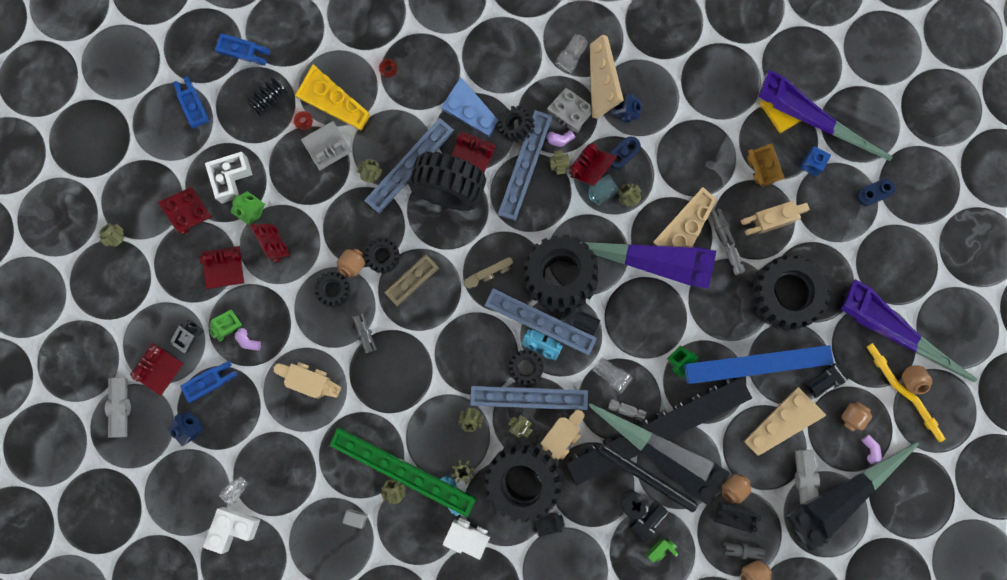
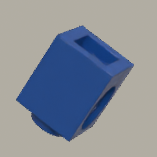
M814 146L807 152L799 168L816 177L824 170L831 154Z

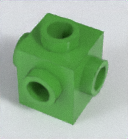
M246 191L233 199L231 213L250 225L261 217L265 203Z

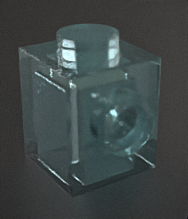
M608 174L600 179L595 186L589 187L588 196L593 203L596 202L599 206L615 196L619 188Z

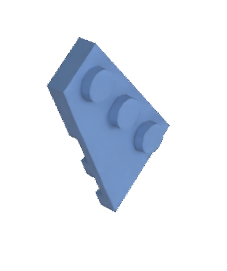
M460 77L441 109L489 138L499 123L498 119Z

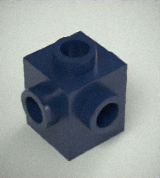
M623 94L624 101L611 110V114L618 117L620 121L630 123L632 120L640 119L642 101L635 98L633 94Z
M191 411L174 416L172 418L173 422L168 427L171 436L178 441L181 447L196 439L204 430L198 418Z

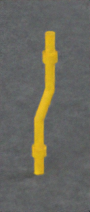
M873 343L866 346L874 358L873 362L877 368L880 367L891 386L914 404L925 421L924 425L928 430H931L938 443L944 441L945 437L938 428L939 424L934 417L930 416L919 397L910 393L906 387L897 381L886 364V358L884 355L881 356Z

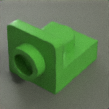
M229 310L211 320L209 332L213 338H217L221 342L224 336L241 328L242 324L233 311Z
M661 537L645 555L653 563L656 560L660 561L666 555L665 551L667 549L676 557L678 555L675 551L677 546L669 538L666 541Z

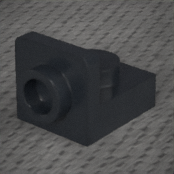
M188 320L178 325L170 344L186 354L190 351L196 337L201 335L204 330L197 323Z
M557 511L550 512L545 517L540 516L539 520L535 521L539 537L556 532L561 533V527L565 526L563 516L558 515Z

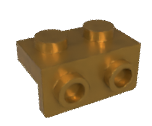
M772 143L755 150H748L747 160L749 165L754 167L755 173H753L756 184L765 187L785 179Z

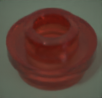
M385 59L379 64V72L382 76L389 78L397 73L398 68L395 61ZM386 67L392 68L390 71L385 70Z
M301 111L295 115L294 124L300 130H307L312 126L313 118L310 113ZM301 118H306L305 122H300Z

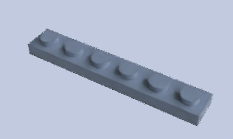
M534 111L533 119L535 122L533 123L535 128H532L533 133H528L529 138L525 137L498 216L516 221L553 116Z
M439 118L364 201L380 214L409 182L416 158L422 153L436 152L453 134L454 129Z
M494 288L485 304V307L587 356L590 355L597 340L596 337Z
M471 386L470 406L587 410L588 390Z

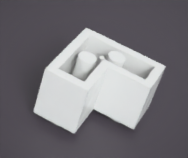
M243 152L205 163L215 199L221 204L232 201L239 195L235 180L253 175L248 158Z
M226 507L218 508L203 548L223 554L229 551L233 537L246 541L254 539L260 519Z
M460 517L458 520L454 519L443 546L460 554L462 552L467 553L480 560L490 539V535L487 534L488 530L477 526V528L469 526L470 522Z

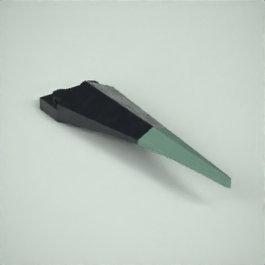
M589 404L596 413L686 491L706 505H710L730 474L727 470L703 456L593 404Z
M919 443L911 444L857 476L799 505L789 513L786 518L807 549L813 551L826 539H830L912 453Z

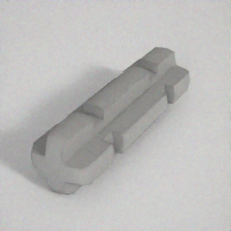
M727 243L728 247H724V249H727L726 254L731 266L734 267V274L740 275L745 272L743 264L741 265L742 261L738 250L734 248L735 243L732 246H729V243Z
M611 400L609 403V410L618 411V413L631 418L636 417L635 419L644 421L646 417V411L641 409L636 410L637 408L624 403L620 404L616 400Z

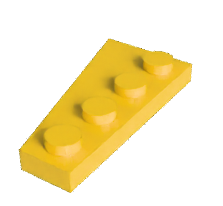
M314 64L295 94L299 100L362 131L370 117L368 111L348 96L344 90L332 82Z

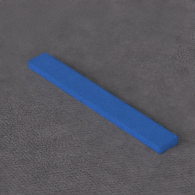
M831 345L691 363L685 364L684 369L687 384L833 365L834 361Z

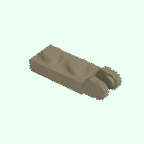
M511 257L469 276V278L465 279L464 286L469 289L475 288L480 280L483 279L486 282L493 279V274L499 271L503 274L511 270L510 266L513 265Z

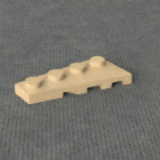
M601 35L590 44L592 118L596 119L624 101L608 36Z
M702 187L652 244L656 246L693 247L717 199Z
M796 387L743 442L756 456H759L825 417L826 414L799 387Z

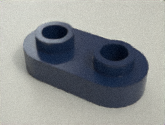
M630 136L625 138L610 152V154L620 159L619 163L613 161L612 168H623L637 155L641 144L636 137ZM632 145L634 149L629 150L627 146Z
M889 179L879 180L860 189L857 193V200L863 206H870L893 195L895 185ZM884 185L888 187V191L883 188ZM867 192L871 194V198L867 197Z

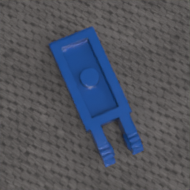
M220 33L215 47L216 53L264 66L267 61L261 57L254 56L255 51L264 55H269L270 50L266 47Z
M185 76L184 82L188 89L183 91L178 81H174L173 85L188 122L194 129L210 120L190 78Z
M227 361L218 367H213L180 385L188 403L194 402L223 386L225 382L237 377L236 371L222 378L219 372L232 366L231 362Z

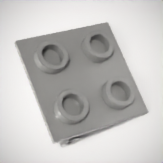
M565 88L547 108V112L558 120L559 123L563 120V126L567 124V128L572 130V132L578 133L581 126L592 114V105Z
M334 121L301 139L319 171L352 152Z

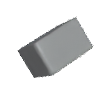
M348 509L345 512L342 523L362 529L365 526L368 514Z

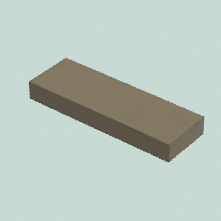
M425 254L384 293L398 307L429 279L439 267Z

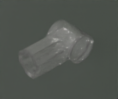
M575 34L566 49L562 50L558 56L555 65L572 74L580 60V56L588 45L585 37Z
M604 357L598 361L592 370L606 380L608 385L620 394L625 391L633 380V377L621 368L618 369Z

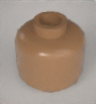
M346 249L337 260V270L345 277H356L365 265L363 253L357 249Z
M920 365L909 366L902 374L904 385L913 394L920 395L928 392L933 383L927 370Z
M858 401L850 403L842 414V419L845 421L844 426L852 431L856 429L864 430L872 419L871 409Z
M733 474L722 485V496L731 504L742 503L751 493L750 481L744 475Z
M757 560L742 568L740 578L741 580H771L772 572L767 564Z

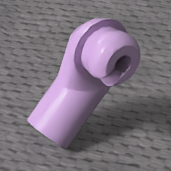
M571 130L563 135L549 132L546 135L548 142L558 147L566 145L575 138Z
M244 328L237 330L235 339L242 348L260 350V341L249 340L247 330Z
M866 434L861 441L870 449L867 460L870 464L874 465L882 459L881 448L869 434Z

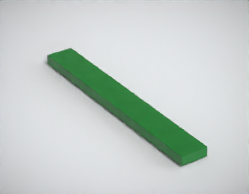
M340 427L336 429L329 445L465 517L469 516L477 499Z

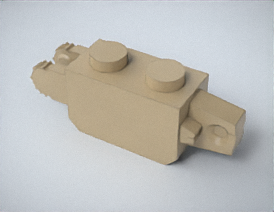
M790 201L757 212L753 216L741 220V223L743 225L753 221L755 223V228L745 231L746 236L755 233L762 234L794 223L801 218L800 214L810 209L807 203L796 205L795 202Z
M300 362L297 365L291 363L290 367L280 363L274 367L273 372L284 377V384L290 389L317 399L324 395L336 398L339 396L342 387L330 381L331 378L326 377V372L318 369L315 372L308 370V365Z
M575 410L568 419L565 417L558 418L540 442V445L543 446L542 450L546 452L549 449L553 453L551 455L553 459L560 458L563 460L569 452L567 447L571 442L575 444L581 436L579 434L581 429L578 426L585 414L580 410Z

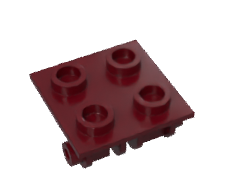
M462 131L457 137V144L451 156L467 160L485 173L496 145Z
M594 143L588 144L583 153L580 154L581 158L578 157L577 161L570 166V177L595 186L617 156L597 150V146Z
M192 187L158 202L176 231L183 235L189 232L188 228L212 218Z
M250 224L267 258L278 263L282 260L281 257H290L286 244L282 242L278 229L273 224Z
M240 246L204 251L202 256H199L200 263H203L206 289L244 283Z
M151 343L130 373V376H132L131 379L141 382L162 396L184 363L154 343Z

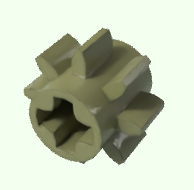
M562 150L553 151L554 155L549 157L551 171L556 170L557 175L565 174V169L570 168L569 155L564 154Z
M366 159L365 162L362 161L359 164L357 173H360V178L363 181L372 183L380 177L382 169L378 168L379 164L377 161Z
M633 183L624 184L619 189L618 194L620 197L618 200L627 207L635 206L641 200L642 196L639 193L642 190L637 185L634 186Z
M106 224L99 231L101 235L100 242L106 247L108 245L118 246L124 240L123 229L118 224L114 226Z
M468 408L466 412L461 411L458 424L462 425L463 430L474 432L476 428L481 429L483 415H480L476 408Z
M522 415L518 418L513 417L508 423L511 426L509 432L519 439L523 436L527 438L532 432V429L529 428L532 423Z
M459 460L458 467L452 466L455 469V473L451 477L456 476L458 478L457 484L460 480H464V483L467 484L468 477L474 479L471 471L475 468H469L470 461L462 464V461ZM466 467L468 476L460 477L458 469Z
M394 479L388 480L381 487L383 501L388 500L389 504H397L406 496L404 484H399Z

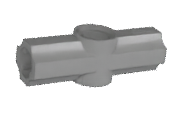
M128 378L108 379V400L105 403V414L108 417V438L127 437V416H129L131 411V403L127 398Z
M813 450L795 451L797 467L795 484L799 490L800 504L818 496L820 478L815 469Z

